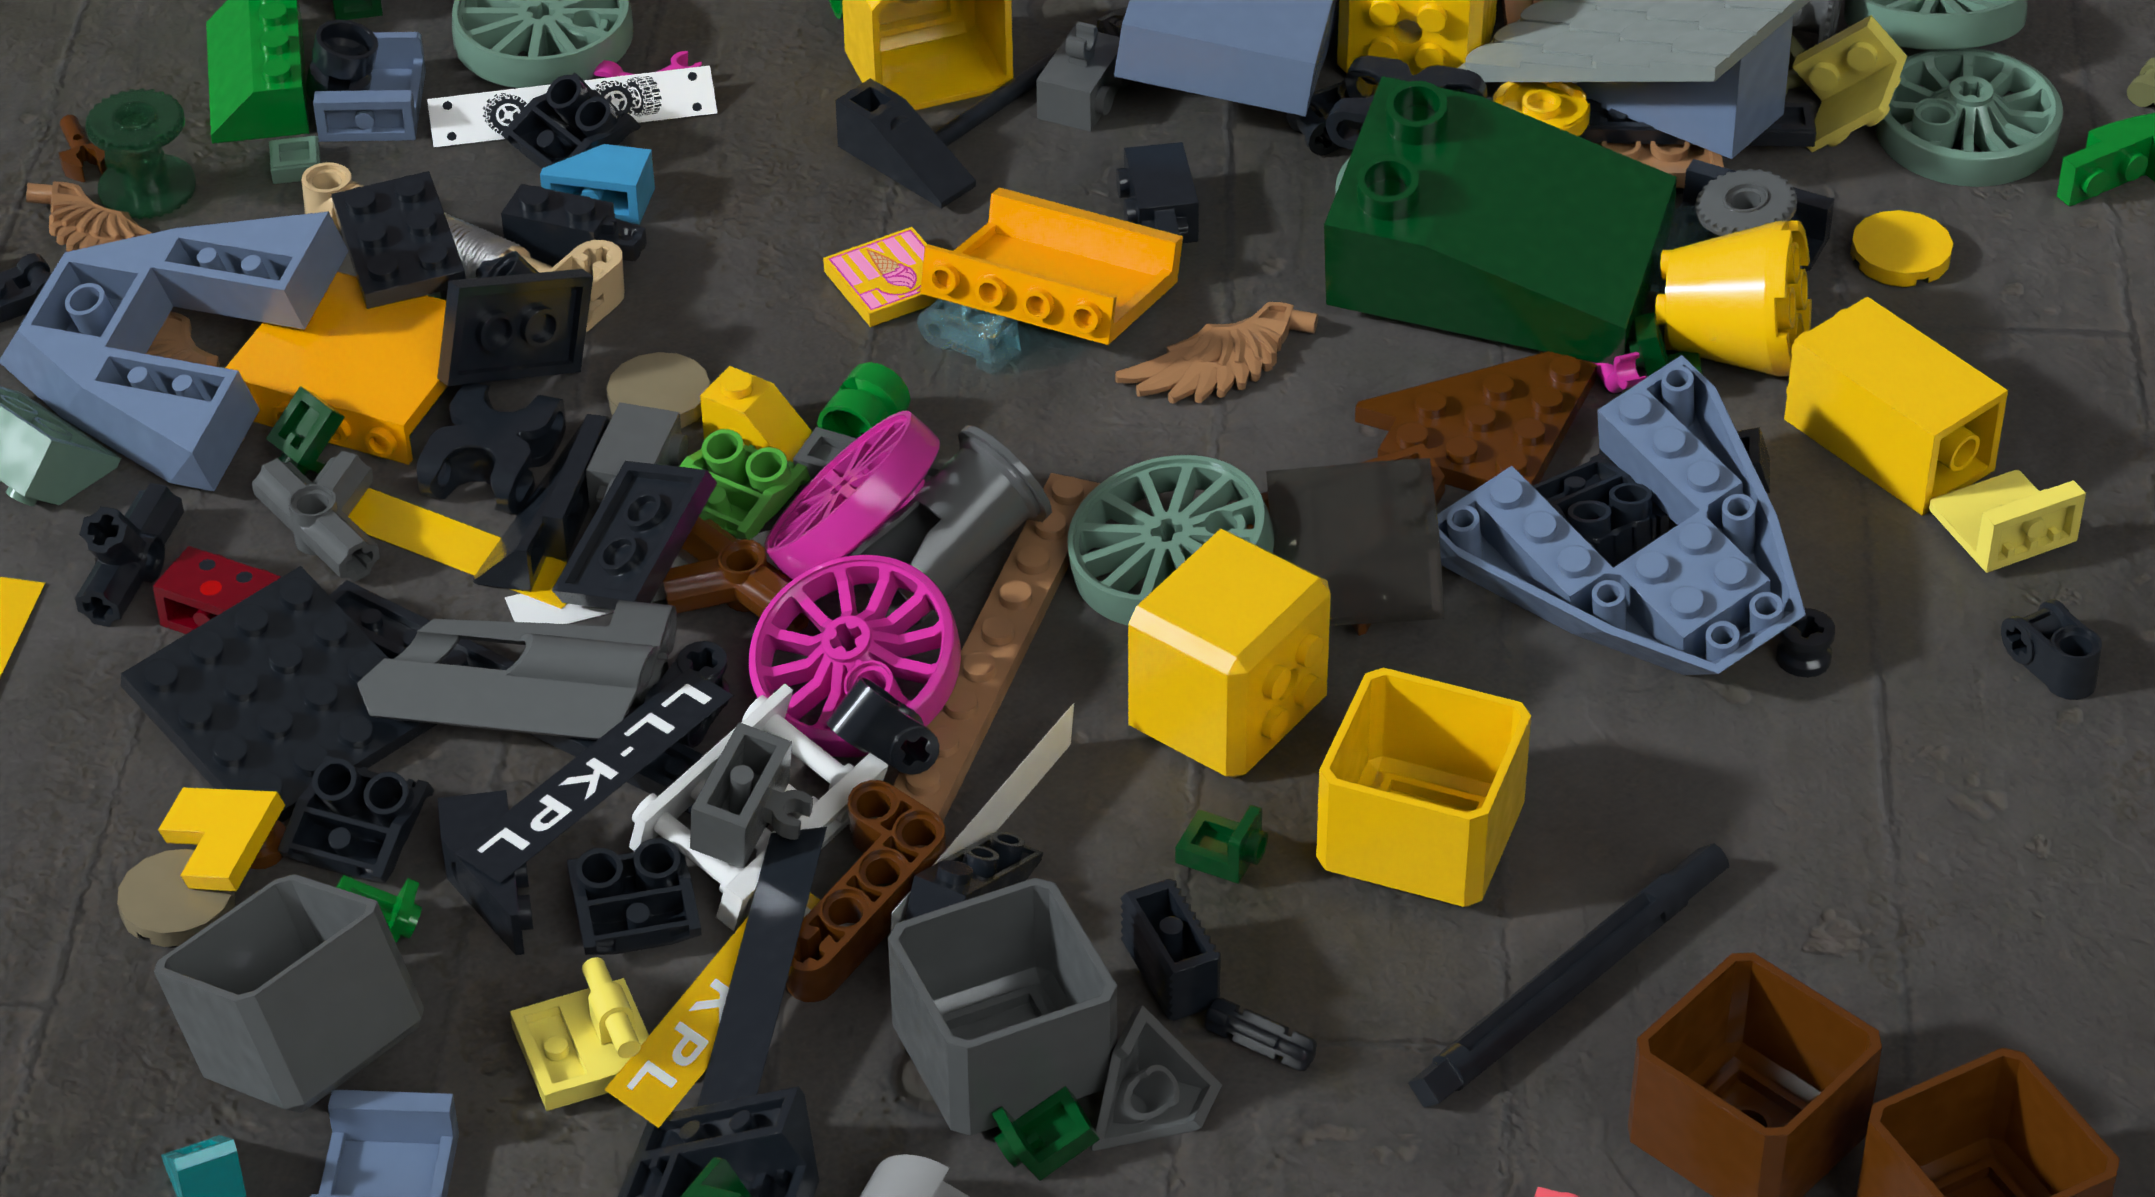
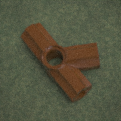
M698 517L678 553V556L688 564L670 568L663 580L667 605L675 606L677 614L727 603L730 608L736 611H752L758 617H761L771 600L792 579L767 562L765 549L760 543L754 540H738L711 519L703 520ZM800 613L786 630L798 633L808 626L809 619L803 613Z

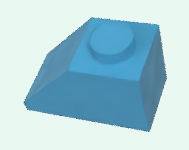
M602 144L543 168L540 173L541 187L614 203L615 218L640 225L655 190L652 150Z

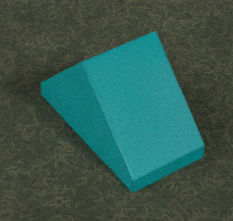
M218 1135L161 1155L177 1197H247L237 1148L232 1138Z

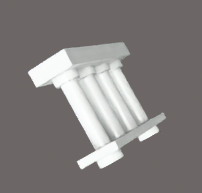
M783 684L769 698L764 695L758 697L745 712L741 723L792 741L791 753L830 783L829 791L819 800L812 796L813 808L810 817L797 812L790 813L794 818L801 820V830L827 827L822 845L823 848L849 824L847 804L848 796L852 789L865 781H883L888 764L869 753L855 767L850 763L845 766L784 719L793 689ZM735 728L659 796L652 793L638 805L632 815V821L635 825L629 847L635 851L640 844L649 839L656 838L658 835L675 844L683 855L721 884L719 891L723 895L716 917L733 931L749 916L770 834L776 832H771L765 827L755 846V849L758 850L756 858L748 866L740 868L690 849V830L678 821L677 818L696 801ZM788 784L785 791L797 789Z

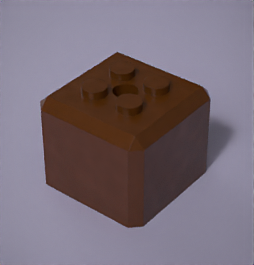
M1754 952L1732 953L1637 1038L1628 1117L1630 1142L1713 1197H1803L1867 1135L1882 1051L1879 1030Z
M2000 1048L1872 1105L1856 1197H2112L2120 1158L2024 1052Z

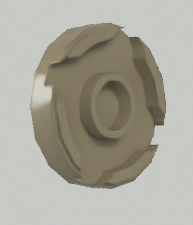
M664 352L639 355L622 363L610 375L607 385V397L611 414H614L619 402L680 412L682 429L696 422L702 416L700 395L710 386V381L706 370L694 359L686 356Z
M168 850L143 859L126 873L118 887L117 905L120 918L130 934L138 938V934L150 938V942L153 945L171 947L181 945L235 907V891L189 889L180 875L195 850Z

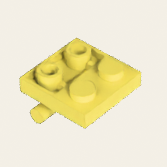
M591 958L582 965V972L589 988L510 1011L513 1031L546 1111L607 1094L608 1092L604 1089L627 1061L640 1051L642 1043L649 1036L625 979L621 978L612 981L602 958Z

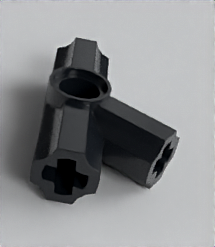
M150 483L146 490L139 491L125 516L118 509L100 507L93 515L84 517L79 535L87 542L88 551L95 556V565L75 597L78 612L87 616L93 624L110 627L113 621L122 618L142 582L152 583L156 581L164 564L165 543L184 513L182 498L174 495L167 486Z

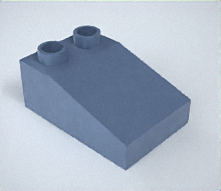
M1130 0L1122 23L1114 77L1306 117L1339 17V0Z

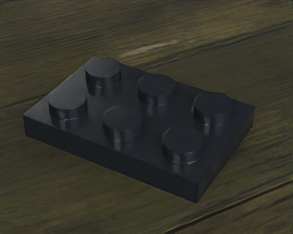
M429 171L331 194L333 208L367 309L448 290L449 281L466 279L463 264Z
M583 269L449 281L437 379L447 386L581 372L593 276Z
M625 461L552 591L562 603L615 610L619 600L651 603L716 487V480L708 470Z

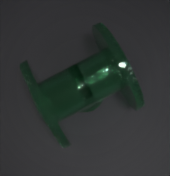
M144 88L139 90L130 89L126 92L120 91L119 94H111L109 98H103L101 103L95 104L94 108L89 111L85 123L86 133L89 140L95 146L105 151V163L108 168L98 182V195L106 208L128 212L131 218L152 219L155 216L162 217L163 214L173 213L174 209H180L182 204H186L188 199L192 198L196 188V177L192 167L184 160L165 154L162 150L163 146L172 142L181 133L185 125L184 110L177 99L172 98L170 94L166 95L163 91L155 92L154 89L145 90Z

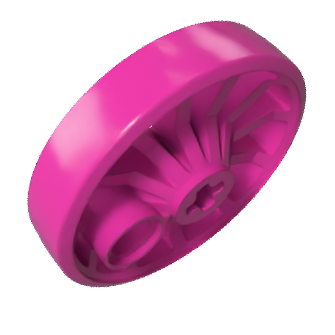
M900 411L882 420L841 451L794 498L770 530L764 543L765 552L777 568L792 580L819 564L846 557L876 532L894 513L907 505L925 484L923 478L931 468L939 451V438L910 411Z
M854 555L833 559L797 576L778 592L762 613L754 630L749 650V673L757 698L761 695L769 698L774 690L779 689L783 684L792 686L808 682L791 696L784 719L834 757H862L869 754V752H863L843 740L826 723L860 676L876 683L895 699L913 709L922 718L924 726H927L948 701L955 687L961 662V646L956 622L944 595L937 585L927 575L912 565L894 558L878 555ZM876 583L866 610L858 614L854 586ZM898 588L914 593L910 599L885 618ZM838 590L842 613L839 618L831 620L816 606L814 601ZM931 610H934L938 615L939 621L934 626L905 633ZM803 613L822 633L809 636L787 631L786 629L797 615ZM941 648L938 661L934 664L903 658ZM778 649L808 656L806 659L772 667L773 657ZM894 677L926 685L910 701L902 694ZM828 696L816 724L810 726L798 721Z

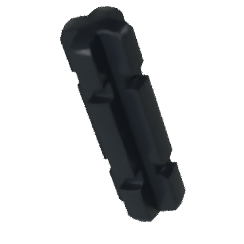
M1216 998L1208 1008L1205 1015V1027L1224 1038L1232 1034L1234 1035L1233 1042L1273 1060H1277L1278 1056L1283 1057L1282 1064L1298 1071L1307 1070L1315 1058L1317 1042L1312 1037L1298 1031H1293V1034L1290 1035L1288 1034L1289 1027L1247 1008L1241 1013L1239 1012L1240 1006L1224 998Z

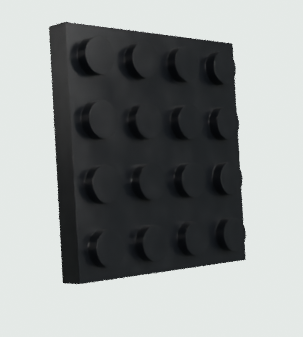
M299 566L121 673V687L214 789L276 791L285 804L277 819L280 822H284L291 817L298 798L312 782L315 770L322 764L326 755L345 759L357 768H362V766L369 768L437 725L369 716L357 683L384 658L388 657L302 566Z

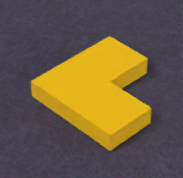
M183 787L158 831L166 843L197 845L180 875L189 889L237 891L285 804L276 791Z

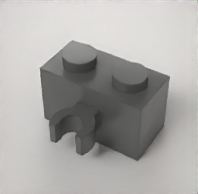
M1078 21L1076 27L1074 26L1036 80L1037 119L1091 132L1100 117L1109 113L1114 96L1120 87L1125 88L1129 83L1128 79L1114 77L1120 37L1100 33L1096 25Z
M738 722L691 808L690 849L744 868L767 823L772 824L775 832L784 838L793 840L799 838L801 820L786 814L797 812L810 817L813 808V798L800 790L785 791L790 782L792 741Z

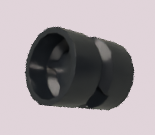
M350 20L327 21L319 26L315 34L312 50L313 60L309 65L306 81V93L312 101L314 100L315 91L370 90L371 72L375 65L379 46L375 34L364 25Z

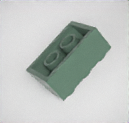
M0 386V483L3 482L8 485L6 490L8 496L29 506H35L38 500L61 505L118 467L122 458L22 392Z

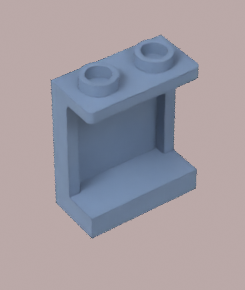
M373 32L377 37L379 46L375 65L371 72L370 90L315 91L313 106L319 142L416 140L426 74L422 36L419 32Z
M333 1090L331 1092L328 1112L332 1135L319 1194H312L310 1197H447L459 1138L453 1094Z

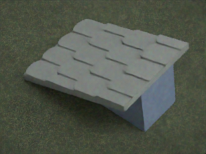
M1543 0L1527 7L1521 13L1518 21L1499 29L1490 43L1471 51L1467 55L1465 63L1458 68L1477 73L1484 82H1572L1582 88L1587 95L1586 99H1593L1602 103L1601 107L1609 110L1613 108L1626 114L1629 119L1644 122L1653 126L1654 129L1733 159L1784 114L1793 16L1811 0Z

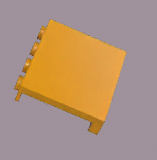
M999 187L991 193L988 223L955 250L951 251L929 244L925 246L920 294L1109 345L1177 283L1183 236Z
M337 272L305 330L263 322L225 368L240 372L260 411L253 422L274 427L299 387L302 386L345 416L328 443L410 465L413 457L409 435L447 388L446 384L437 379L446 300L424 295L367 309L357 277Z

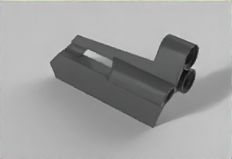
M619 600L609 626L432 619L417 631L412 643L399 656L394 659L384 658L357 685L369 716L374 718L598 740L626 718L632 705L641 706L649 690L660 681L669 669L668 656L671 654L675 643L677 611L673 605ZM461 639L526 645L520 658L507 670L439 664L451 653Z

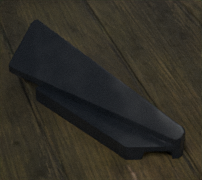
M593 414L586 415L584 422L580 425L474 576L473 582L475 584L531 592L546 556L562 559L568 558L590 507L586 468L611 417Z

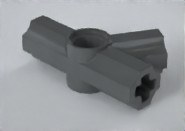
M341 450L337 457L329 459L313 483L291 462L284 463L276 458L262 465L260 473L252 481L254 495L293 532L295 545L298 550L305 554L317 555L340 578H350L353 582L369 575L374 563L380 559L378 545L348 517L373 482L372 468L361 461L357 454Z

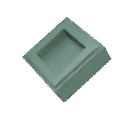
M318 136L269 141L273 184L301 181L302 174L307 168L321 163Z

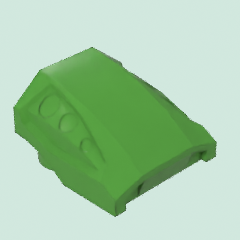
M730 429L717 430L708 435L702 444V448L687 456L679 466L708 470L716 480L717 485L699 517L703 520L711 519L732 536L741 540H750L758 535L765 523L777 514L797 488L808 483L810 480L807 466L799 463L795 466L794 462H788L785 454L777 448L766 447L757 450L751 444L747 446L744 444L740 434Z

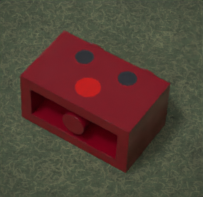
M188 546L153 585L160 626L187 634L278 580L281 576L225 558L219 554Z

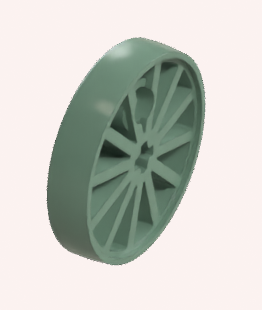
M455 0L452 8L453 44L460 61L477 76L492 83L512 88L550 85L558 77L572 75L573 73H576L583 80L591 79L596 76L593 73L602 61L608 60L617 63L623 57L632 42L634 33L632 9L629 0ZM524 51V53H525L527 56H517V55H518L520 52Z
M1844 0L1843 14L1849 26L1872 15L1899 47L1922 50H1959L1994 44L2017 34L2022 30L2027 21L2028 0Z
M1979 48L1927 50L1906 58L1900 75L1901 81L1896 87L1889 104L1890 111L1883 120L1875 125L1876 136L1882 148L1893 160L1909 171L1930 180L1951 185L1969 187L1995 186L2025 178L2039 170L2049 160L2059 137L2063 118V105L2058 91L2042 73L2014 57ZM2009 91L2014 93L2011 95L2004 96ZM1958 140L1961 141V150L1951 149ZM1974 143L1982 152H1974Z
M1172 455L1146 460L1127 467L1110 476L1092 490L1080 504L1072 518L1067 543L1071 571L1076 587L1082 598L1092 609L1114 622L1128 626L1136 606L1220 529L1227 530L1273 553L1274 531L1266 504L1255 483L1244 472L1218 459L1197 455ZM1196 490H1205L1192 502ZM1174 491L1169 509L1165 512L1158 494ZM1146 499L1152 516L1132 506V504ZM1230 500H1237V502L1226 505ZM1109 519H1113V520H1115L1116 522H1118V523H1120V524H1105V523H1106ZM1252 524L1254 525V528L1247 529L1246 525ZM1092 548H1102L1088 553ZM1112 572L1103 581L1096 579V577ZM1145 577V581L1141 593L1139 595L1127 593L1132 587H1134L1141 579Z

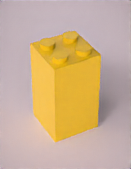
M1868 296L1847 309H1841L1832 318L1811 330L1804 331L1794 339L1791 349L1792 359L1789 383L1786 389L1787 400L1784 420L1923 516L1930 511L1929 506L1932 498L1970 486L1995 471L2008 390Z

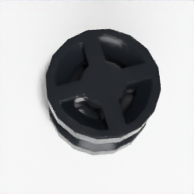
M1804 608L1806 615L1779 633L1781 640L1777 646L1776 660L1779 666L1787 673L1797 677L1809 678L1821 675L1831 665L1832 648L1830 646L1834 642L1835 624L1832 618L1824 612L1812 608Z

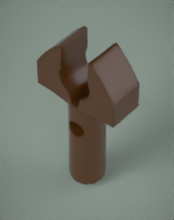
M74 115L64 116L60 120V127L71 149L58 153L65 176L76 181L86 182L83 162L88 161L90 164L97 165L101 177H104L113 164L107 141L89 143L78 118Z

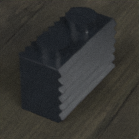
M1166 879L1126 892L1120 898L1123 902L1120 906L1123 910L1120 914L1123 918L1120 922L1123 926L1121 929L1123 934L1121 940L1168 1019L1175 1021L1208 1010L1216 998H1220L1221 953L1216 951V944L1211 943V936L1206 935V928L1201 927V920L1196 919V912L1191 911V904L1186 903V896L1181 895V888L1177 887V881Z

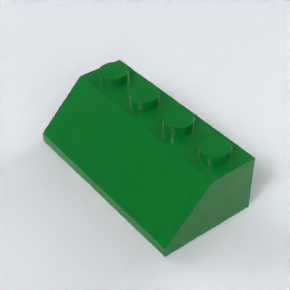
M227 0L206 22L212 144L309 134L303 29L299 0Z

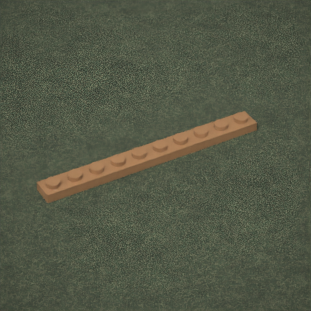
M1055 473L1050 474L1043 490L1050 501L1052 513L1043 522L1026 521L961 650L960 669L955 687L942 710L926 726L935 734L940 745L939 755L935 763L927 771L920 774L908 775L900 772L893 785L934 811L943 821L1070 565L1067 540L1072 518L1083 500L1101 483ZM917 845L914 847H925L927 845Z

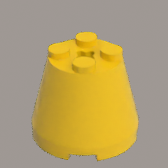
M1775 221L1673 250H1662L1660 269L1662 279L1666 280L1665 294H1657L1655 314L1658 325H1665L1664 341L1666 350L1699 353L1700 358L1774 376H1789L1792 359L1791 349L1794 339L1804 331L1811 330L1812 299H1808L1807 272L1805 269H1800V266H1808L1810 262L1806 233L1800 221Z

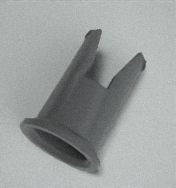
M966 425L957 435L959 452L924 484L918 494L907 505L894 513L859 548L848 556L878 555L903 561L927 575L946 598L1025 520L1043 522L1052 513L1050 501L1041 485L1027 467L992 435L978 427ZM876 583L865 584L871 592L874 591ZM898 588V591L906 600L914 595L910 591ZM926 614L922 619L915 623V625L917 626L919 623L922 624L925 621V617L928 614Z

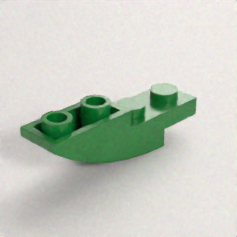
M2155 113L2127 118L2090 130L2086 148L2063 157L2057 197L2070 207L2122 184L2134 181L2144 175H2147L2155 182Z

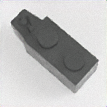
M619 402L586 468L590 510L597 511L625 461L668 466L681 465L687 456L688 437L681 433L680 412Z

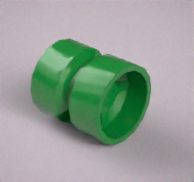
M872 362L859 364L851 371L839 387V391L820 412L817 425L822 429L858 438L887 417L900 411H907L911 401L909 389L903 379L892 369Z

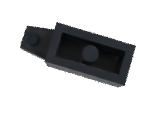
M1183 142L1124 148V168L1116 169V185L1119 198H1127L1123 202L1125 221L1183 236L1182 243L1198 242L1199 201Z
M521 184L501 213L504 238L525 248L531 258L552 267L577 246L591 240L613 242L620 247L623 252V260L636 261L647 244L646 229L615 218L614 203L545 189L540 186Z

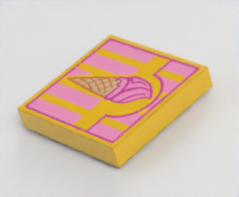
M913 227L823 258L824 272L869 327L945 301L920 294L924 250L928 244Z

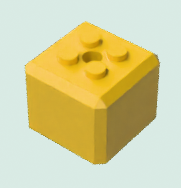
M842 0L845 52L861 82L863 83L870 78L905 98L915 111L991 94L1013 79L1012 0Z
M1339 0L1337 65L1347 74L1350 65L1358 57L1376 56L1398 59L1407 63L1413 75H1417L1427 67L1436 65L1458 68L1465 63V59L1471 51L1490 43L1496 20L1497 0Z
M1220 529L1144 598L1133 612L1128 623V725L1226 777L1236 778L1248 773L1327 696L1331 599L1328 581L1227 530Z
M1384 667L1365 673L1319 769L1316 857L1323 868L1329 872L1462 907H1469L1482 901L1525 801L1531 714L1519 701Z

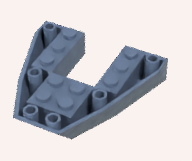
M328 211L173 228L65 252L2 354L0 364L61 418L168 483L215 491L260 409L238 370L146 354L173 307L305 330L349 251Z
M1682 355L1597 410L1599 448L1620 469L1629 474L1636 483L1648 487L1652 491V501L1677 525L1614 568L1513 466L1507 468L1426 521L1429 558L1433 562L1571 634L1682 675L1719 674L1806 615L1774 507L1716 387Z

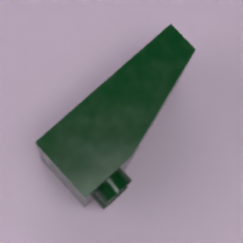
M1382 76L1324 223L1326 305L1539 351H1550L1595 363L1614 365V358L1616 356L1629 354L1628 339L1634 338L1636 333L1634 317L1642 315L1661 253L1674 219L1677 177L1482 96L1439 88L1426 81H1405Z

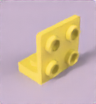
M1872 15L1804 51L1795 58L1792 68L1822 101L1815 118V147H1807L1811 152H1815L1826 145L1833 147L1840 144L1852 131L1864 125L1868 127L1876 125L1890 111L1889 104L1896 87L1901 81L1900 75L1907 55Z
M2013 470L1932 498L1929 510L1980 567L1988 573L2076 542L2086 492L2074 480L2039 491L2021 471Z

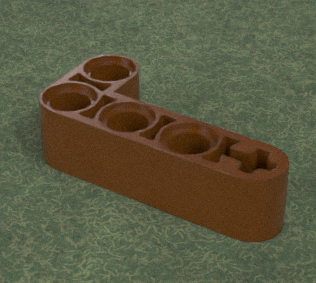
M869 780L862 782L854 787L848 796L847 805L851 839L854 846L864 854L803 918L786 983L789 993L800 1001L819 1002L825 1000L840 987L891 931L892 912L911 891L914 875L933 866L947 849L945 825L942 818L931 809L884 781ZM874 816L880 817V818H876V819H870L871 817H874ZM917 845H927L925 847H914ZM880 884H892V885H889V886H886V887H878V886H877V885H880ZM845 923H855V925H851L848 927L839 926Z

